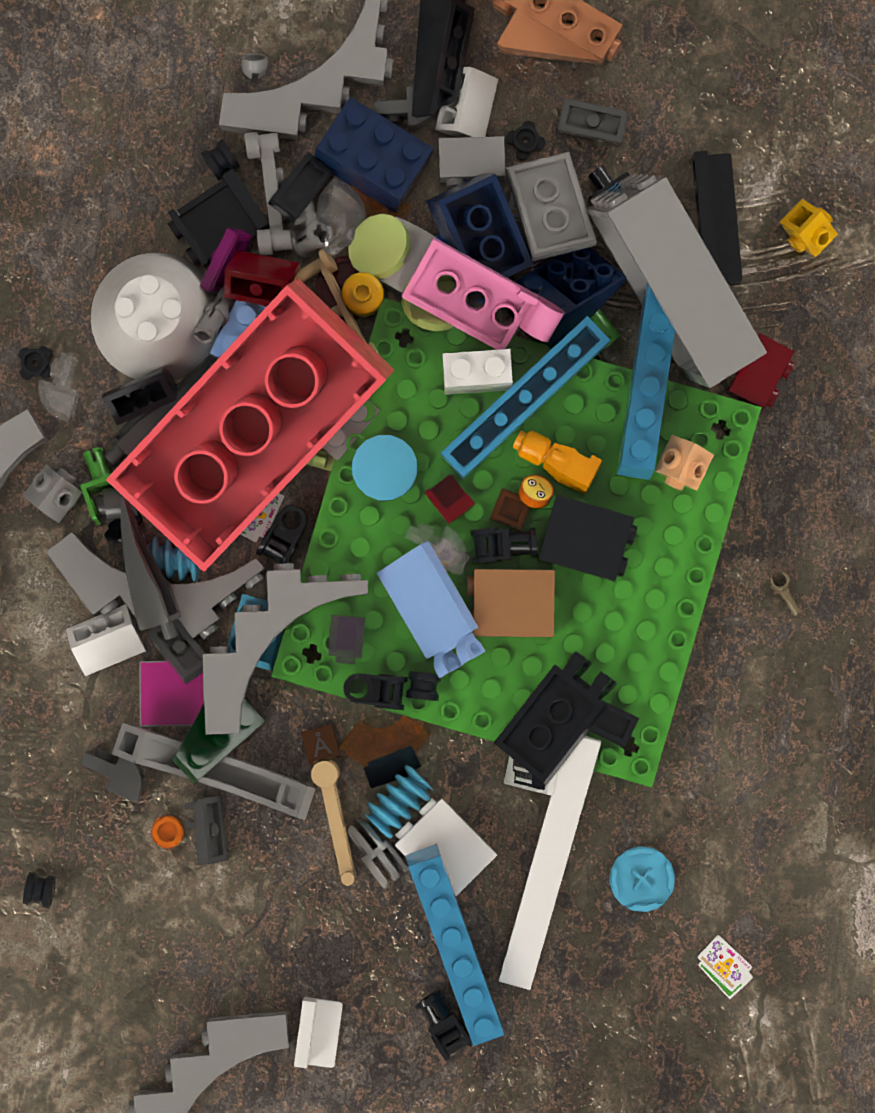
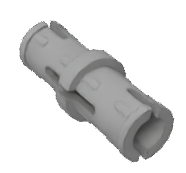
M224 286L219 290L215 300L206 306L203 311L204 317L193 331L195 333L194 337L200 343L210 344L220 327L226 325L230 318L229 313L236 300L224 298Z

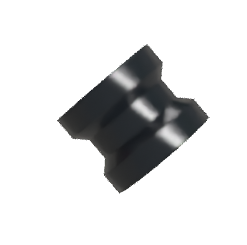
M223 139L217 142L216 147L211 151L205 150L200 153L218 181L223 178L222 176L228 170H236L240 167Z
M409 671L408 678L411 680V687L407 690L406 697L438 701L439 694L436 690L437 684L441 682V678L437 674Z
M29 872L23 893V904L31 905L38 903L42 908L50 909L55 892L56 877L48 876L41 878L37 873Z

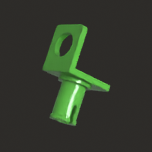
M101 447L93 448L96 462L90 450L83 453L92 480L80 485L91 518L97 526L101 525L102 522L92 495L102 492V488L113 487L106 481L112 473H110L104 457V450Z

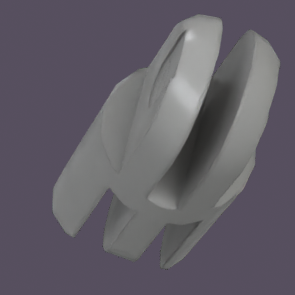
M358 819L356 821L358 827L373 847H370L354 826H349L348 834L363 853L360 859L382 888L386 889L389 886V882L374 864L373 858L392 881H396L400 876L382 852L383 850H385L400 871L406 873L409 868L386 838L381 840L365 820Z

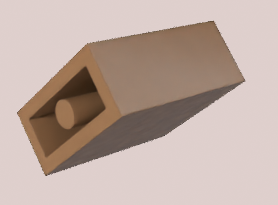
M474 569V576H467V596H474V610L469 611L479 627L473 631L474 636L554 637L555 570Z

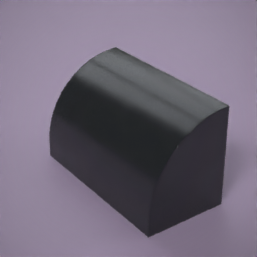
M163 367L103 393L102 398L116 425H120L177 400V384L169 371Z

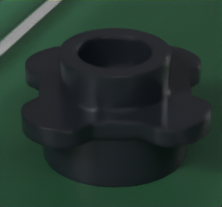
M525 121L516 131L511 130L507 134V142L513 144L517 151L516 156L522 160L527 159L533 151L542 150L545 146L544 138L539 136L535 129V124L531 121ZM527 137L529 142L524 143L523 138Z
M41 346L39 349L22 348L19 351L18 356L21 359L22 366L20 375L23 379L30 380L35 376H41L46 379L51 376L52 368L49 367L51 351L47 347ZM34 360L38 361L37 366H33L32 362Z

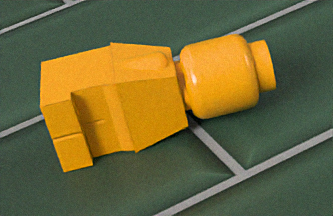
M521 430L512 447L518 450L519 457L534 465L543 463V468L559 484L561 483L583 495H586L602 463V459L594 455L589 459L579 454L574 448L555 442L552 446L549 438L533 430L527 433Z

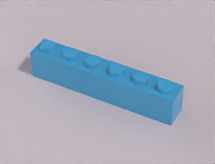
M646 283L617 469V475L650 480L655 469L675 335L673 326L648 283Z
M588 316L584 318L441 452V457L464 480L609 344L610 339Z
M437 844L407 854L406 859L412 879L473 1046L503 1036L504 1031Z

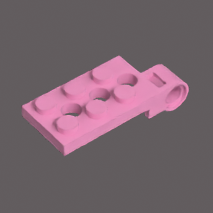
M435 237L432 239L401 295L405 300L496 350L506 349L518 326L534 338L548 342L565 314L561 308ZM440 276H452L456 281V287L449 292L439 289L437 280ZM472 291H479L485 296L486 301L479 308L471 307L466 301V296ZM502 307L510 308L515 315L514 319L508 324L498 322L495 317L498 309Z

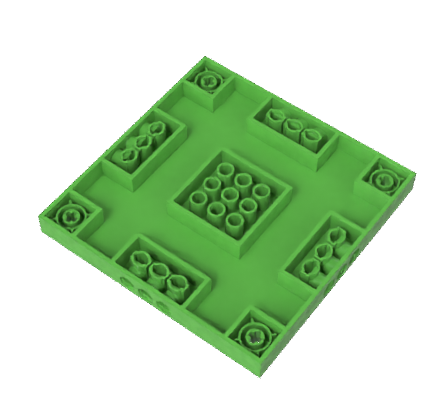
M384 298L379 307L369 343L372 342L378 354L395 371L368 399L371 403H364L367 409V416L363 421L372 420L371 423L361 434H351L346 441L347 451L338 461L334 460L301 572V583H308L307 576L327 575L328 582L341 581V575L361 574V580H368V594L344 597L317 606L295 619L284 630L271 677L346 698L343 692V685L348 676L352 674H384L408 677L409 671L437 674L434 669V656L428 659L425 658L377 575V572L424 542L429 541L430 544H440L442 539H446L455 546L457 551L470 556L463 568L453 565L446 571L468 610H474V596H467V576H474V569L555 570L554 637L475 636L482 644L485 652L441 677V682L437 684L436 690L439 694L438 701L407 698L406 692L411 687V680L408 678V682L404 683L402 704L405 705L404 711L380 709L495 742L554 664L563 670L576 651L592 663L580 678L591 686L600 671L608 675L617 684L601 700L639 718L631 735L633 744L637 745V750L635 753L630 751L629 756L624 755V749L619 745L588 731L585 736L601 740L593 771L652 788L762 407L668 380L655 468L671 435L698 444L714 454L698 490L696 491L685 486L682 491L665 484L666 477L656 471L653 472L650 480L617 475L632 370L592 359L463 480L441 457V452L506 391L445 395L443 353L496 349L456 327L443 331L423 329L412 323L404 314L400 302ZM403 332H409L410 339L414 340L412 345L407 343L406 348L400 347L399 340L395 339L397 335L402 336ZM513 335L506 347L511 352L512 386L541 360L551 348L545 344ZM374 406H376L380 410V412L377 414L375 418ZM718 422L724 424L723 430L728 431V435H723L721 439L715 438L716 432L711 430V427H716ZM522 430L527 433L533 430L549 438L552 446L555 442L574 448L579 454L589 459L592 455L602 459L600 468L586 495L561 483L559 484L543 468V463L534 465L519 457L518 450L512 448L519 432ZM377 435H392L402 439L412 448L417 459V476L413 486L405 495L394 500L378 501L366 496L357 487L352 475V460L356 450L365 440ZM353 437H358L350 446V440ZM448 475L454 477L464 492L475 503V506L450 525L445 522L424 494L425 491L434 487ZM530 475L542 476L552 484L554 492L549 504L543 508L530 507L521 531L490 520L502 488L518 494L523 479ZM556 495L634 517L632 525L638 527L633 544H626L623 557L628 558V563L623 577L617 576L616 581L611 582L604 578L537 560ZM500 528L509 529V533L526 532L530 528H535L537 557L516 555L511 556L510 560H502V562L473 564L472 558L475 557L474 537L470 535V530ZM485 538V539H484V542H485V553L487 554V553H488V543H487V538ZM517 542V543H511V544H512V545H524V544H527V542ZM312 644L318 646L317 652L322 653L321 659H315L314 664L308 663V657L304 655L305 648L311 649ZM455 647L454 649H452V651L454 654L457 655ZM360 678L352 680L348 687L350 695L355 698L363 697L368 690L366 682ZM393 684L390 687L389 700L392 699Z

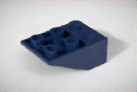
M588 247L560 254L520 278L516 283L552 302L565 312L550 340L543 342L552 349L587 316L591 318L626 281V276ZM508 308V314H510L514 318L515 315L510 308Z

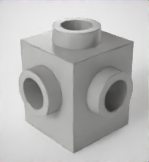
M46 464L41 472L34 477L31 485L22 496L54 521L60 523L67 512L76 504L77 499L83 492L73 485L76 480L75 477L61 467L56 472Z

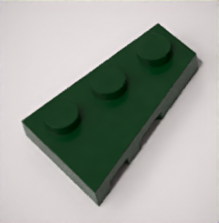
M244 698L240 733L206 735L205 706L203 702L197 717L172 760L195 784L257 730L265 720Z

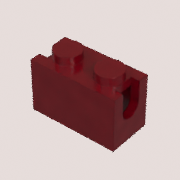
M237 250L225 268L224 298L268 306L286 285L294 281L300 270V262Z
M759 333L757 336L767 353L737 371L726 394L739 401L762 407L761 410H763L765 406L771 408L780 392L775 387L781 377L787 379L795 361L791 360L794 353L793 350Z

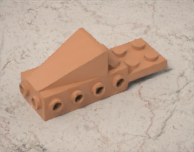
M491 0L493 1V8L509 18L512 13L514 14L497 42L499 51L504 54L592 63L603 66L606 60L610 62L614 60L622 46V41L619 38L623 33V24L582 0Z

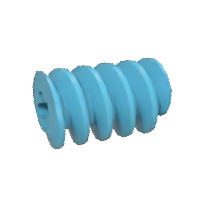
M153 536L150 544L147 545L161 572L165 569L167 579H173L176 571H178L180 581H185L189 573H191L192 580L196 583L199 578L200 568L177 546L173 548L168 538H166L162 546H159L157 536Z
M408 765L404 767L408 775L407 778L399 774L395 776L398 787L389 783L386 785L389 793L388 797L379 792L376 794L380 803L379 806L371 802L367 803L370 814H365L366 817L388 838L394 836L390 826L401 829L403 825L399 817L410 820L412 815L409 807L419 811L422 807L418 798L429 801L431 797L427 789L434 790Z

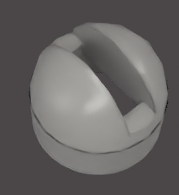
M250 53L242 56V71L245 76L252 79V73H257V78L260 79L265 75L268 67V57L266 55Z

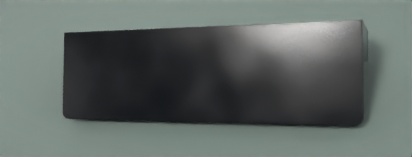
M708 150L696 151L692 156L698 233L727 284L740 283L742 281V268L731 154L708 155Z

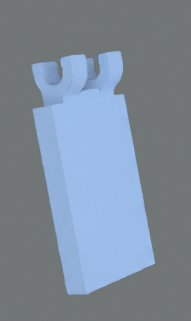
M429 541L420 544L377 572L425 658L428 659L434 656V669L439 678L485 652L482 644L472 633L479 628ZM455 647L457 655L454 654L452 651V649H454Z

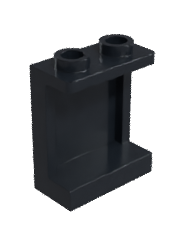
M234 169L224 174L222 181L176 211L172 209L168 212L172 221L167 223L178 240L182 237L185 238L190 246L185 251L194 265L197 267L202 264L206 271L211 263V255L219 247L227 228L245 230L253 235L252 240L257 238V230L270 229L268 220Z
M556 495L537 560L615 582L617 576H624L628 563V558L623 557L626 544H633L638 526L632 525L634 519L632 516Z

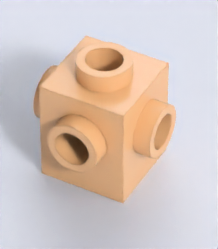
M671 435L654 471L666 477L664 483L677 490L682 491L685 486L697 491L714 454L694 442Z

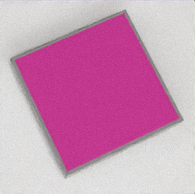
M139 661L140 727L192 726L204 702L203 673L185 684L167 661Z

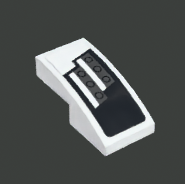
M509 756L504 784L553 796L558 771L550 782L545 785Z

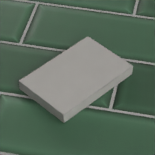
M570 152L506 167V175L532 261L596 246L597 240Z

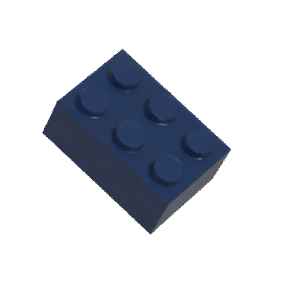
M350 97L316 147L314 157L333 170L334 176L397 213L429 164L434 148Z
M481 174L426 200L445 244L505 277L512 276L534 265L496 174Z

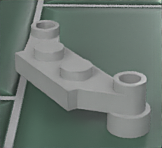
M258 132L244 133L247 158H261L270 229L257 230L260 255L268 256L273 255V251L292 249L290 229L284 230L283 220H287V218L268 204L272 196L284 183L283 168H276L274 153L280 152L278 133L258 135Z

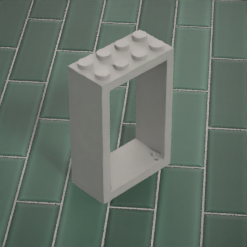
M634 173L619 182L620 189L615 192H608L606 190L590 200L593 205L587 208L588 214L622 273L626 276V280L640 304L642 305L644 290L646 283H648L673 326L675 335L671 357L684 378L711 388L767 353L666 177L654 176V174L650 176L648 174L642 175V173L636 175Z

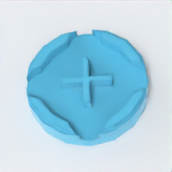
M377 435L365 440L356 450L352 460V475L357 487L366 496L378 501L394 500L405 495L413 486L417 476V459L412 448L402 439L392 435Z
M636 846L626 849L615 859L610 869L609 883L613 895L623 906L632 911L648 912L658 909L668 900L674 890L675 874L672 864L663 853L652 847Z

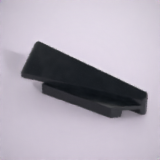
M420 0L412 101L413 117L420 118L435 115L436 110L458 100L475 8L466 4L465 0Z

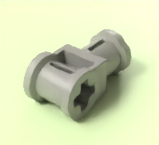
M312 200L295 223H288L292 239L291 251L300 259H308L314 254L316 249L326 248L332 241V234L325 223L324 214L316 213Z

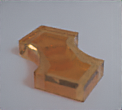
M403 716L395 724L383 728L369 727L358 722L339 748L366 767L368 762L408 746H412L415 754H417L431 734L407 716Z

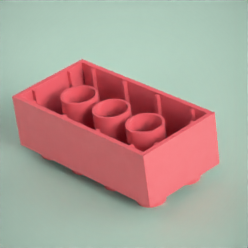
M297 278L285 286L112 472L106 481L205 572L388 379L395 369Z

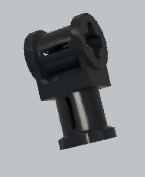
M500 528L470 530V535L474 537L475 557L472 558L473 564L502 562V560H510L511 556L516 555L537 557L535 528H530L526 532L509 533V529ZM485 538H487V543H488V553H487V554L485 553V542H484V539H485ZM527 542L524 545H512L511 543Z
M438 990L426 996L414 1006L417 1010L421 1009L430 1024L428 1030L432 1035L431 1038L443 1059L448 1061L451 1054L466 1045L471 1047L473 1044L461 1020L456 1017L454 1012L449 1013L440 998L442 993ZM431 1006L435 1008L440 1018L437 1017L436 1013L434 1012Z

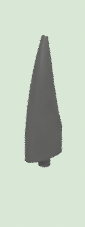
M209 354L177 384V400L129 420L110 439L114 447L104 457L114 465L124 454L128 456L205 374L213 357Z
M121 497L123 557L139 629L141 631L160 625L165 640L174 638L178 635L173 620L180 618L181 615L172 588L159 569L143 537L129 501Z

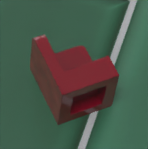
M448 475L434 487L424 492L448 525L475 506L474 501L464 492L452 475Z

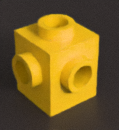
M803 199L780 221V224L790 236L787 239L788 243L797 252L802 253L806 251L815 258L838 235L830 224L833 221L832 217L823 208H816Z

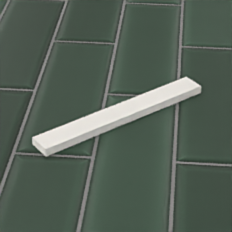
M585 736L558 770L554 793L549 800L500 972L499 982L527 990L531 989L601 745L600 739Z

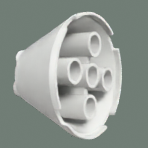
M167 253L140 254L123 261L113 268L100 283L91 308L92 333L99 350L106 360L118 371L133 379H138L163 367L169 371L174 380L182 378L193 371L210 354L220 333L219 329L210 344L200 343L194 337L195 333L193 331L204 317V309L217 297L216 292H208L200 286L205 274L191 262Z

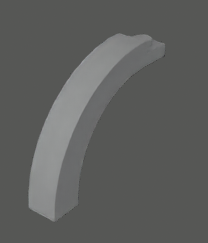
M122 723L112 752L113 755L136 764L188 778L172 760L183 740ZM228 755L198 781L303 820L306 819L316 788L303 784L293 778Z

